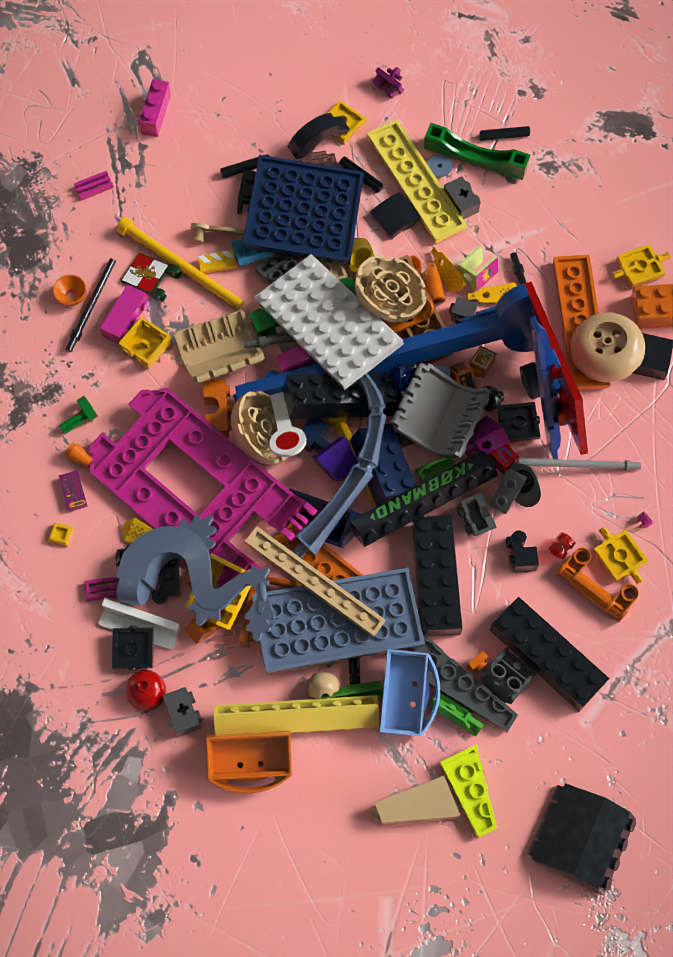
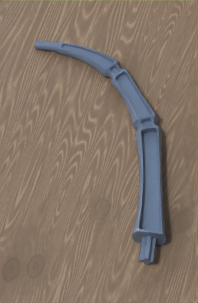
M368 373L359 379L364 388L368 409L371 411V414L368 416L366 438L357 457L358 464L353 465L329 503L296 535L301 542L292 552L300 558L309 550L315 555L318 553L341 517L373 477L372 470L378 467L381 440L386 420L383 410L386 406L380 391Z

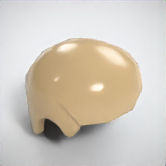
M318 672L310 678L308 694L316 699H320L324 693L331 697L333 693L338 692L340 682L331 673Z

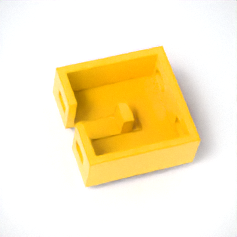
M141 316L118 344L121 351L130 357L136 356L137 362L150 369L170 346L172 340L169 334Z

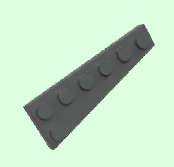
M423 635L425 645L416 647L413 652L429 653L438 672L440 692L508 733L518 714L501 699L493 695L487 687L473 678V675L459 666V663L445 654L431 639ZM428 672L429 685L435 688L433 673Z

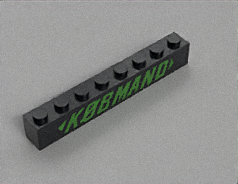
M481 451L350 520L354 536L364 547L497 477L495 461L484 451Z

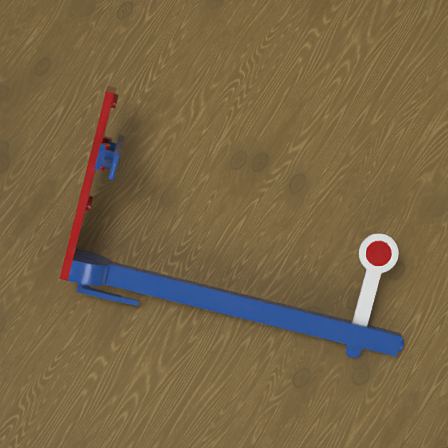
M532 281L510 289L499 299L495 307L477 311L476 315L462 318V323L402 339L404 344L367 372L383 373L502 339L504 345L513 351H534L546 442L552 458L558 459L557 451L561 443L560 426L567 424L580 455L588 454L583 399ZM318 363L280 374L278 371L272 370L266 374V378L235 386L236 394H233L235 403L241 396L250 391H262L270 395L278 431L270 439V448L277 456H294L301 452L306 445L305 433L299 428L292 427L282 390L286 375L328 374Z

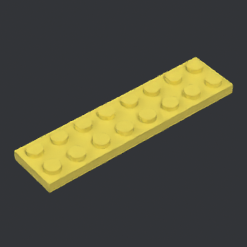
M398 119L367 133L368 140L410 205L421 217V222L435 243L467 229L466 222Z

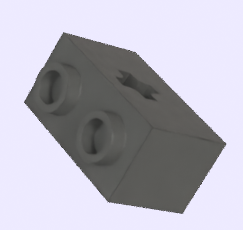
M463 176L444 184V191L463 219L479 213L480 198L473 193L470 183L465 181Z
M511 468L508 469L489 505L507 514L527 477Z
M186 687L163 695L177 737L201 729L199 722H202L199 710L194 711L192 704L196 702L192 691L188 692ZM183 707L186 709L187 714L185 715L181 713V708Z

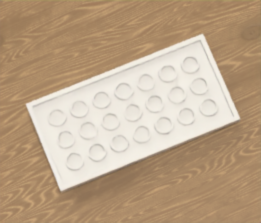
M312 254L254 297L255 301L344 390L404 344L403 340L379 317L367 311L360 303L358 297Z

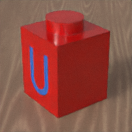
M508 444L489 454V457L495 461L496 468L503 475H505L510 466L517 464V459L520 457Z

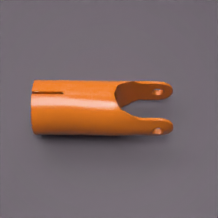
M429 263L428 269L425 271V285L434 306L445 302V296L437 266L434 263Z

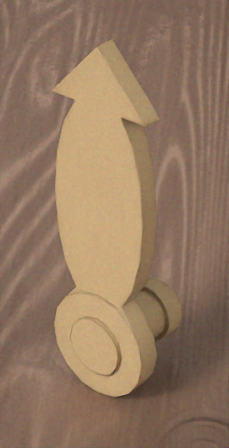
M191 223L190 227L195 230L193 241L200 243L204 242V231L231 235H244L245 229L209 226L203 223Z

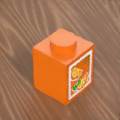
M481 345L479 346L469 363L476 377L485 379L495 362L497 353Z

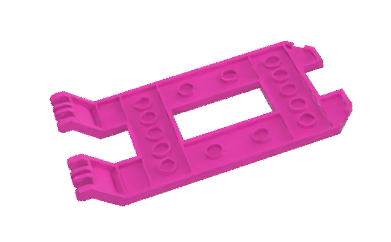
M168 388L140 390L128 403L133 410L141 415L117 443H114L102 432L89 446V454L93 459L90 464V473L156 529L164 526L178 527L181 519H185L190 524L194 517L198 515L146 470V467L170 441L224 486L220 493L199 515L201 520L211 515L213 521L210 527L214 526L217 529L209 537V539L216 543L215 547L208 550L209 554L212 553L246 571L252 566H256L258 570L262 569V567L229 541L254 513L290 541L293 540L295 534L288 530L287 526L291 523L297 530L301 531L303 528L294 520L295 517L306 525L308 519L301 515L300 512L305 509L311 516L317 513L313 506L293 494ZM225 566L217 584L223 586L241 573Z

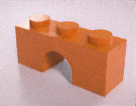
M225 379L204 381L203 396L205 405H215L218 407L215 413L204 414L205 420L225 437L229 438V431H232L231 419L228 420V414L232 413L231 402H227V397L231 396L230 385H226Z

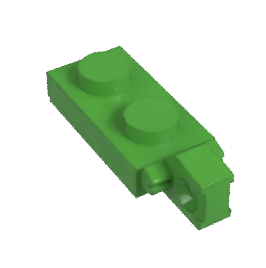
M440 692L437 713L476 737L484 724L476 720L472 716L473 713ZM435 696L428 705L432 709L435 702Z

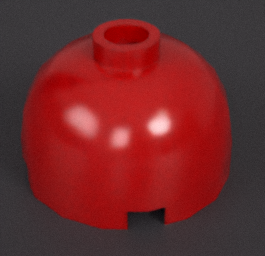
M141 670L134 673L126 685V696L129 703L140 711L157 709L164 702L163 695L167 693L163 678L151 670Z

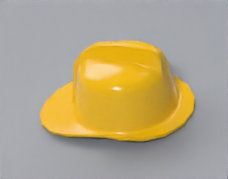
M354 239L349 265L352 272L356 273L366 259L375 256L372 246L367 239Z

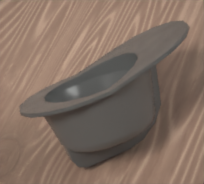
M514 464L510 468L527 477L515 501L521 506L533 507L541 498V488L537 473L526 464Z

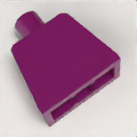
M488 415L483 417L475 425L474 434L466 445L465 454L468 456L474 451L478 453L484 451L486 454H489L509 443L510 440L503 426Z

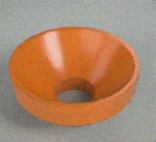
M71 274L62 276L53 286L54 297L61 305L75 306L86 297V284L79 276ZM71 291L77 293L73 299L66 297L67 293Z

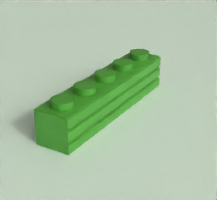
M381 680L339 687L338 692L333 693L331 697L324 693L320 699L371 695L383 698V687Z

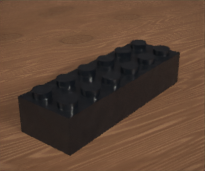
M368 373L380 391L386 408L383 410V414L394 416L397 410L401 411L398 409V406L403 396L396 373ZM329 374L286 375L282 390L289 419L368 417L371 414V411L368 409L364 388L359 379L344 390Z
M452 515L420 517L412 522L419 618L423 635L427 637L461 635L463 628Z
M519 596L490 627L489 631L532 670H536L537 674L578 712L589 703L610 679Z

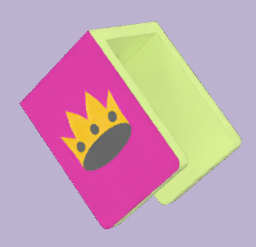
M478 246L458 264L459 270L464 274L465 283L476 291L483 287L499 271L498 257L494 256L479 271L473 272L483 262L481 246Z

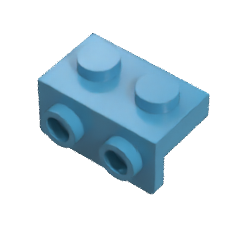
M243 237L231 241L234 257L239 266L249 265L252 262L266 260L274 256L273 252L242 247Z

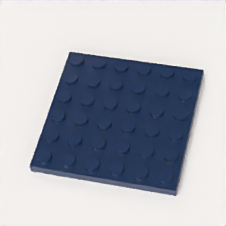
M259 154L242 247L305 258L312 254L317 260L350 265L364 172Z

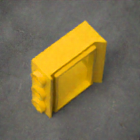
M210 553L213 588H215L225 566L239 573L246 572V570ZM251 586L245 587L223 609L226 612L222 620L216 621L213 618L208 620L230 630ZM193 591L185 605L187 609L190 604L196 601Z

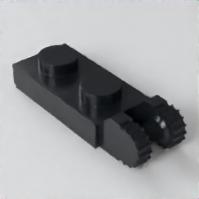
M243 170L238 195L237 214L242 213L243 204L250 206L256 171Z

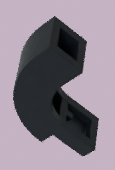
M326 113L312 119L301 127L292 137L287 147L296 159L308 158L322 140L334 135L347 134L350 128L341 116L333 117L331 113Z

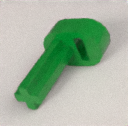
M84 395L76 400L82 410L59 425L64 434H67L88 419L91 422L98 417Z

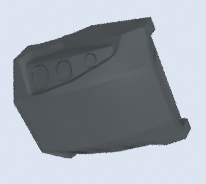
M278 253L261 265L254 267V269L262 279L271 285L298 263L293 256Z
M506 647L482 674L480 680L493 695L497 696L504 703L512 704L538 672L532 670Z

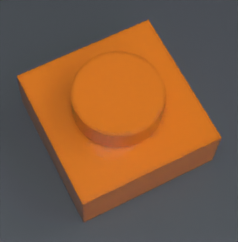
M482 651L468 663L466 669L471 674L475 671L480 672L487 666L485 663L488 659L487 654Z

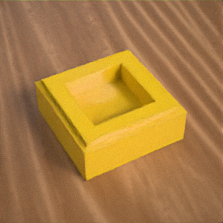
M54 522L48 541L68 547L74 528Z

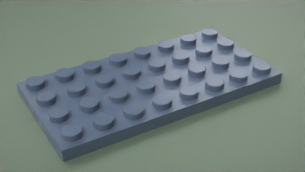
M403 568L332 580L386 620L374 638L303 586L268 591L267 597L271 602L276 618L268 622L271 631L265 632L260 640L266 674L386 653L387 649L403 650L424 646L425 641L409 569ZM257 593L252 594V601L254 602L257 598Z

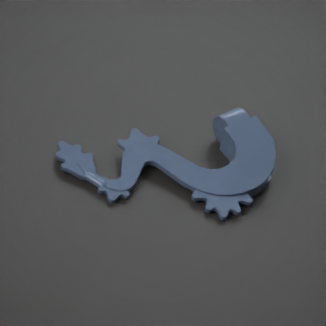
M196 515L190 524L185 519H181L178 527L164 526L148 531L133 541L123 552L115 576L116 579H119L117 598L120 604L144 605L149 598L150 591L155 590L162 568L170 560L183 558L188 565L192 591L196 600L188 606V609L196 612V624L198 626H202L211 618L219 621L221 619L220 610L226 608L245 587L251 586L255 589L257 598L244 616L246 620L250 621L246 626V631L252 633L253 639L257 642L261 640L265 632L271 631L268 622L274 620L276 616L266 592V586L269 585V581L266 579L270 572L268 567L258 570L256 566H252L250 571L237 575L220 588H213L211 559L208 550L216 545L209 537L217 529L214 526L210 527L213 521L211 515H208L203 520H201L199 515Z

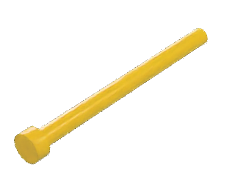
M123 217L116 227L118 233L124 237L129 235L171 265L179 267L180 271L237 310L241 309L244 304L242 299L134 226L135 222L130 218Z

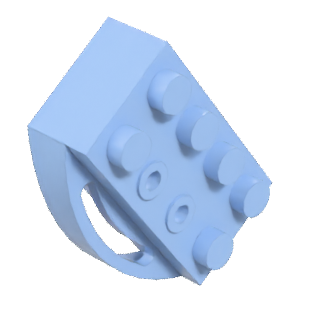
M387 649L380 732L422 736L431 725L439 706L440 681L435 664L429 653ZM432 672L436 688L435 702L429 719H425L424 713L427 709L430 693L427 674ZM413 681L418 683L417 687L412 686ZM412 701L416 703V706L413 708L410 706Z

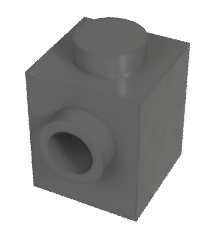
M457 297L455 303H451L448 313L451 314L450 321L459 324L462 323V318L476 315L478 303Z

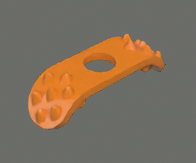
M426 299L422 310L409 323L383 322L395 333L430 318L434 311L433 303L430 299Z

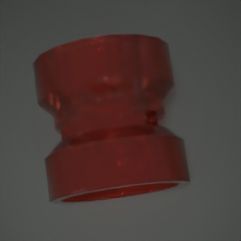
M560 532L556 537L557 540L552 542L548 549L557 558L564 559L568 554L567 551L571 550L576 543L568 534Z

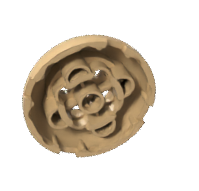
M376 255L366 259L359 267L355 277L357 297L367 311L381 320L387 322L410 320L422 310L426 303L427 296H425L424 289L426 287L418 272L405 261L396 257L391 259L385 258L384 255Z
M604 312L586 318L576 327L570 340V356L575 367L586 374L588 378L599 382H616L632 375V372L640 367L645 355V340L641 330L631 319L617 313ZM615 348L621 349V351L618 353L614 352ZM600 349V352L602 354L596 352L595 350Z
M250 391L241 396L235 403L231 414L232 432L241 450L248 457L262 464H276L288 458L275 455L270 448V439L278 431L270 395L262 391Z

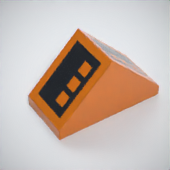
M464 361L450 366V377L461 385L478 389L471 366Z

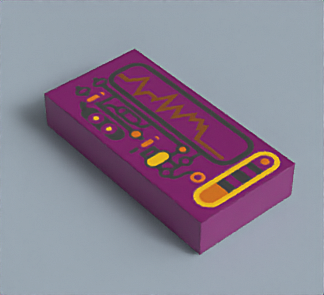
M78 470L59 475L68 511L71 512L88 507Z

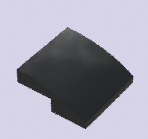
M400 192L387 198L370 211L392 239L405 228L409 229L421 219Z

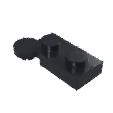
M179 558L170 560L159 573L160 588L152 593L154 603L161 605L167 601L168 597L180 596Z

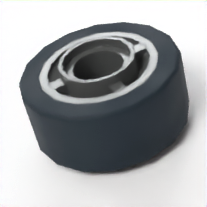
M531 362L520 366L522 384L528 396L532 400L539 398L540 391L536 363Z

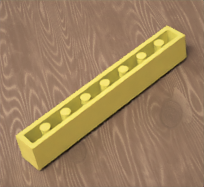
M377 695L214 705L215 735L279 731L310 733L312 731L329 732L332 730H352L355 728L372 729L379 727Z

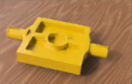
M647 244L617 255L616 260L621 269L612 272V277L617 279L624 276L631 288L662 278L666 272L661 262L670 259V254L666 252L658 255L653 251L651 245Z
M605 526L599 529L600 534L605 540L602 544L595 547L593 552L613 580L617 582L624 577L631 576L636 585L643 582L644 580L637 571L640 567L647 564L649 560L629 532L625 529L619 534L611 535Z

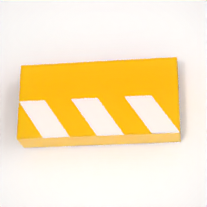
M233 249L198 256L200 271L204 274L237 268Z

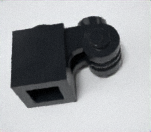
M521 530L513 532L512 536L506 537V546L511 548V555L508 556L509 566L513 567V573L537 571L539 567L537 546L523 547L527 536Z

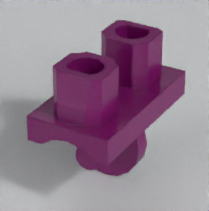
M379 67L375 70L377 75L372 82L377 88L381 89L387 83L389 86L386 88L385 93L391 98L398 92L401 94L404 92L402 84L397 81H401L403 78L400 75L401 69L395 67L392 70L389 67L387 69L389 74Z

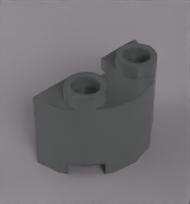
M481 492L460 501L457 512L460 518H464L466 523L464 527L468 536H478L497 528L492 515L488 512L487 504Z

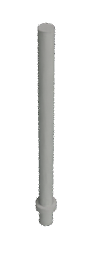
M537 458L517 459V464L522 463L528 466L624 469V471L641 469V462H631L630 460L621 462Z

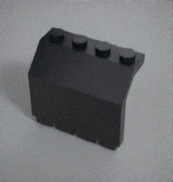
M566 783L564 786L557 785L551 798L557 802H549L543 818L549 821H541L535 837L540 839V841L533 840L527 854L533 856L532 860L534 862L572 876L591 886L596 893L604 896L606 890L608 891L612 885L614 871H617L619 868L621 854L627 849L628 837L630 832H633L635 829L636 818L630 811L606 797Z

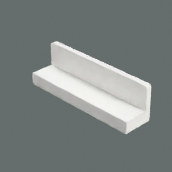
M106 598L102 603L104 611L99 620L100 626L113 630V628H129V626L154 628V645L173 650L181 630L179 623Z

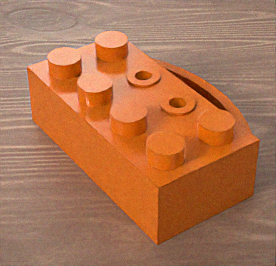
M290 731L208 735L206 738L208 780L221 788L239 793L262 792L282 784L292 776ZM259 761L264 763L262 767L258 765ZM239 762L243 763L242 768H239L237 766ZM268 777L275 778L273 782L257 787H240L227 783L228 779L258 781Z

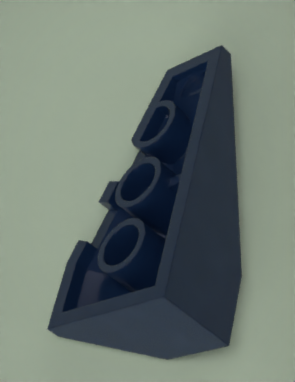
M289 488L293 494L305 500L317 510L314 516H311L305 509L300 512L301 515L308 519L306 526L329 503L328 501ZM347 509L325 542L344 548L354 537L350 520L361 514Z

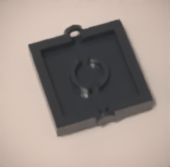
M535 402L498 406V422L503 426L510 442L540 439V416H537Z
M137 626L113 628L112 669H128V671L153 669L154 628H137Z

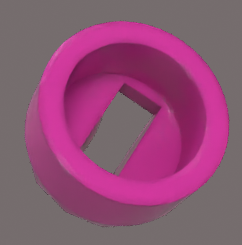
M645 511L639 514L636 519V523L642 522L640 528H648L653 524L652 519Z

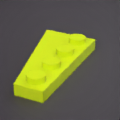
M477 744L441 761L440 765L479 839L496 830L497 825L488 795Z

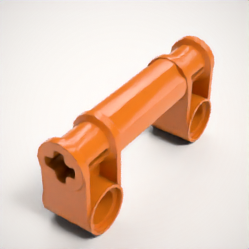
M586 548L576 549L570 558L562 564L556 574L564 577L570 582L569 585L578 590L605 613L609 612L620 623L639 596L638 588L632 584H627L613 597L582 573L591 560V553ZM576 556H584L586 561L580 562ZM624 592H630L633 598H626Z

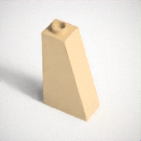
M444 776L375 802V809L372 810L376 822L380 821L381 826L455 820L460 816Z

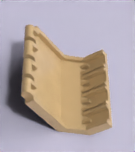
M243 309L173 332L186 371L193 383H201L210 380L211 377L216 378L228 374L229 371L233 372L247 367L246 365L251 366L263 362L265 359L259 346L244 347V341L254 339Z

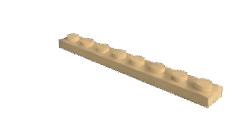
M256 527L245 540L247 546L373 638L386 620L259 527Z

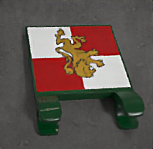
M139 252L121 279V282L146 292L160 301H164L167 295L158 286L167 273L178 279L181 272H179L180 268L177 266L168 265Z

